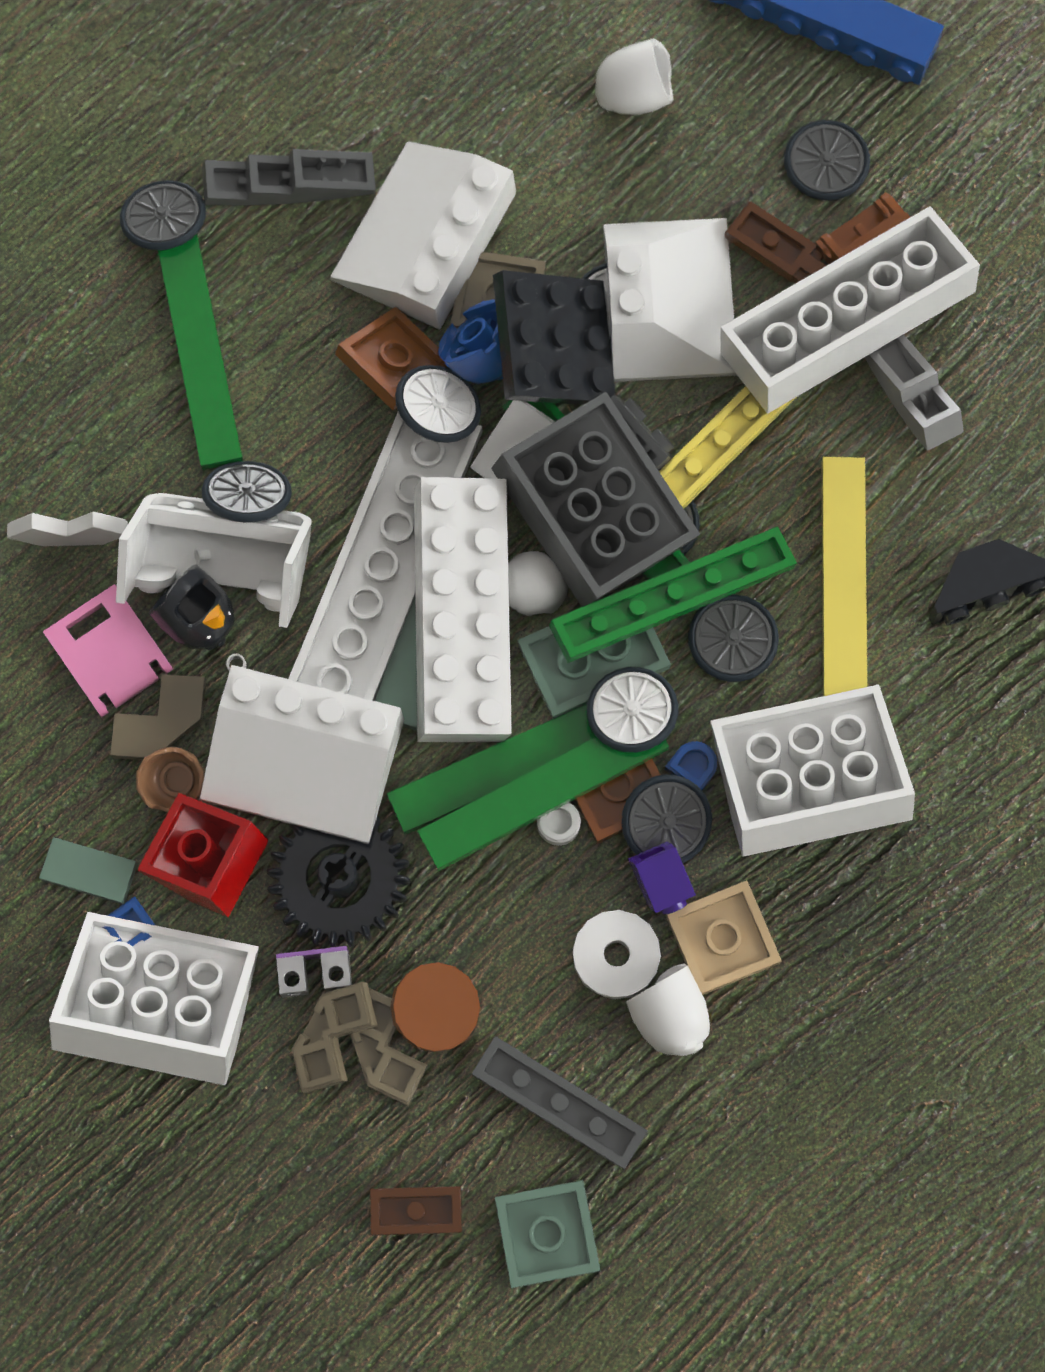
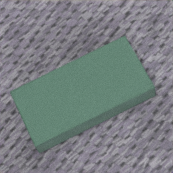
M53 837L39 879L123 905L126 902L138 863L127 858Z

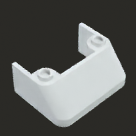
M166 493L148 495L144 498L119 538L116 603L125 604L134 587H139L141 591L146 593L162 592L164 588L169 587L174 582L175 578H179L187 569L197 564L194 556L195 548L198 550L209 549L211 558L200 561L197 565L219 585L257 590V600L264 604L266 609L280 612L279 627L287 628L300 598L312 520L304 514L283 510L278 515L267 520L248 523L235 522L213 513L201 498Z

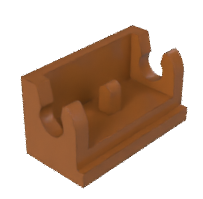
M885 192L879 196V199L874 201V204L832 233L822 235L815 242L817 245L816 250L823 255L824 260L829 265L909 219L910 215L904 212L889 193Z

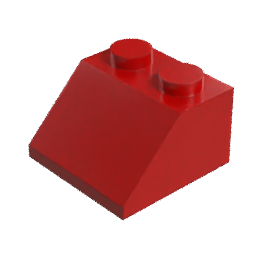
M178 793L138 870L192 903L229 917L269 840L251 821Z

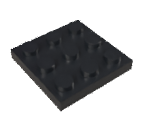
M506 270L493 274L505 400L584 405L605 392L611 398L615 394L604 282L601 280Z

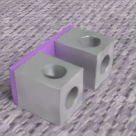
M347 946L276 954L279 991L282 998L309 995L306 960L321 958L323 983L326 993L352 985ZM340 970L344 972L343 978L340 981L331 980V974L334 971ZM298 976L300 978L299 983L293 987L287 986L289 977Z

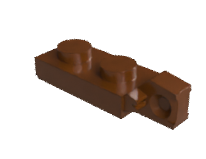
M749 201L725 231V238L791 283L794 282L796 284L827 266L821 262L823 255L816 250L817 245L753 202Z

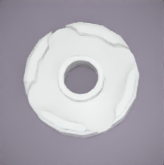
M622 910L602 912L588 920L578 932L573 948L575 971L582 983L591 991L610 999L629 998L646 989L657 974L661 958L659 939L650 924L638 915ZM613 943L624 945L629 951V960L622 966L610 965L604 958L606 947Z

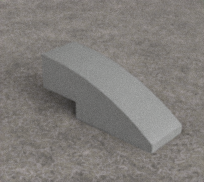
M904 334L865 357L884 392L912 433L927 451L964 432L961 409L939 385L938 374Z

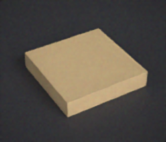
M747 880L696 900L676 912L665 915L685 964L688 965L702 995L782 962Z

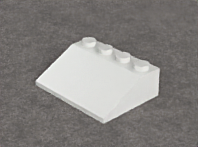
M407 141L330 276L331 280L391 308L397 307L402 313L440 330L453 308L455 299L466 279H469L477 265L481 252H484L516 195L513 170L476 154Z
M231 665L217 713L200 800L369 844L404 722L402 710L400 707Z
M879 684L710 721L731 819L742 857L913 819L915 792Z
M87 912L49 1020L52 1050L226 1085L238 1045L259 946ZM103 927H113L120 938L111 936L107 929ZM141 932L152 936L145 941L138 942L133 947L127 943Z

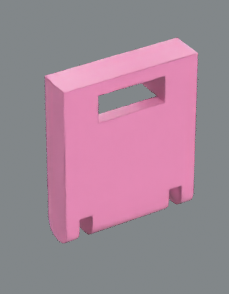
M115 584L43 631L101 718L109 713L106 705L99 699L101 696L107 694L117 709L159 680L149 664L156 660L160 669L165 674L173 670L128 602L126 601L125 604L116 603L117 586ZM104 606L110 618L77 640H74L68 629Z

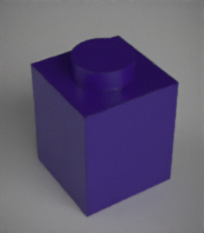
M668 841L628 858L646 904L655 913L662 911L666 915L676 912L687 905L686 899L696 895L676 847Z

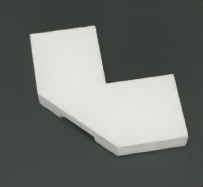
M94 511L70 521L31 513L7 524V538L39 546L103 545L119 539L127 527L128 521Z

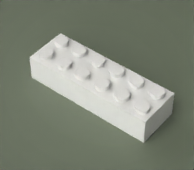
M929 206L721 326V355L768 414L975 293L980 264L933 208Z
M421 477L414 488L417 742H503L512 734L506 479Z

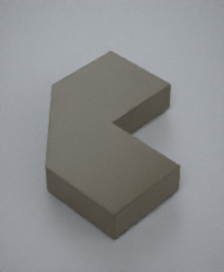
M162 674L158 716L115 713L110 756L114 759L143 760L146 756L161 748L172 746L187 732L190 733L203 721L206 690L205 677Z
M360 982L321 994L313 1009L315 1012L303 1034L300 1033L292 1048L302 1093H309L348 1081L338 1038L378 1026L368 983Z
M369 988L378 1026L350 1034L368 1087L409 1107L428 1065L389 1047L397 1030L393 1024L390 1008L392 998Z

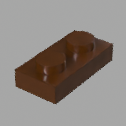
M461 1186L370 1189L371 1235L462 1233Z

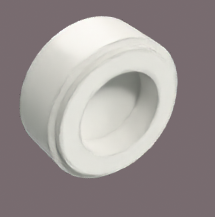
M567 803L537 819V828L540 836L546 842L557 846L566 845L577 837L581 825L580 814L571 803Z

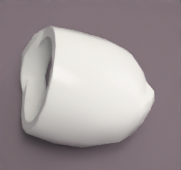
M649 39L621 48L607 56L596 73L595 96L599 105L607 111H614L619 114L641 115L656 111L672 103V69L668 51L658 40Z
M683 963L669 968L659 976L655 985L626 1001L633 1022L643 1038L656 1051L667 1055L685 1056L696 1053L703 1048V1041L707 1038L710 1031L709 1015L705 999L688 965Z

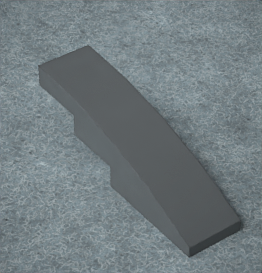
M292 149L289 156L248 155L245 162L205 160L202 165L205 205L292 204L374 194L376 191L372 152Z

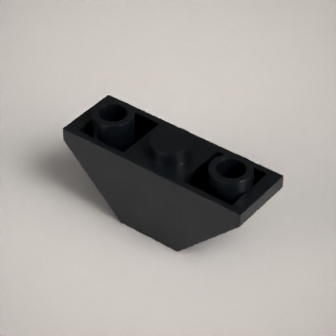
M1000 539L959 552L929 615L931 624L945 621L946 625H953L967 619L970 616V611L984 607L986 611H992L1010 602L1009 598L1024 593L1025 597H1032L1044 592L1045 559Z

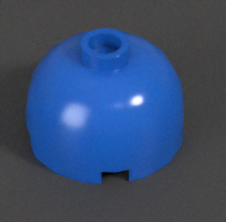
M495 299L482 301L462 313L467 320L458 328L453 323L448 327L439 343L438 349L440 358L453 373L466 381L476 384L503 379Z

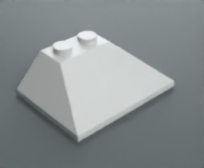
M727 218L603 224L605 263H607L611 357L614 382L738 376L721 355V326L734 320L729 243L725 238Z

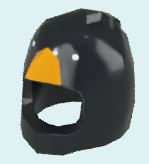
M197 564L191 566L177 578L155 602L148 613L167 635L190 649L205 648L212 650L216 647H222L226 643L225 638L235 623L234 609L227 594Z

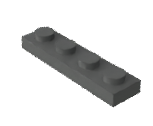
M496 1036L472 1072V1076L622 1170H625L648 1132L645 1128Z

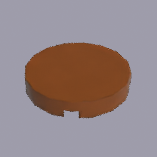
M440 962L420 965L405 974L394 988L390 1005L393 1024L397 1031L416 1049L429 1052L450 1050L467 1040L477 1026L480 1012L478 992L470 978L455 966Z

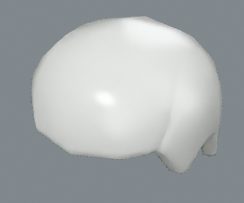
M537 551L523 552L514 556L508 563L509 606L512 609L527 616L540 613L552 614L558 610L567 598L568 585L556 564L547 554Z

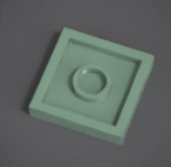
M583 1180L495 1197L511 1288L601 1271Z

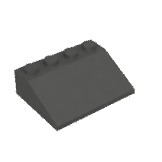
M607 392L505 451L491 468L498 479H506L507 494L548 556L556 564L563 579L582 607L608 597L700 535Z

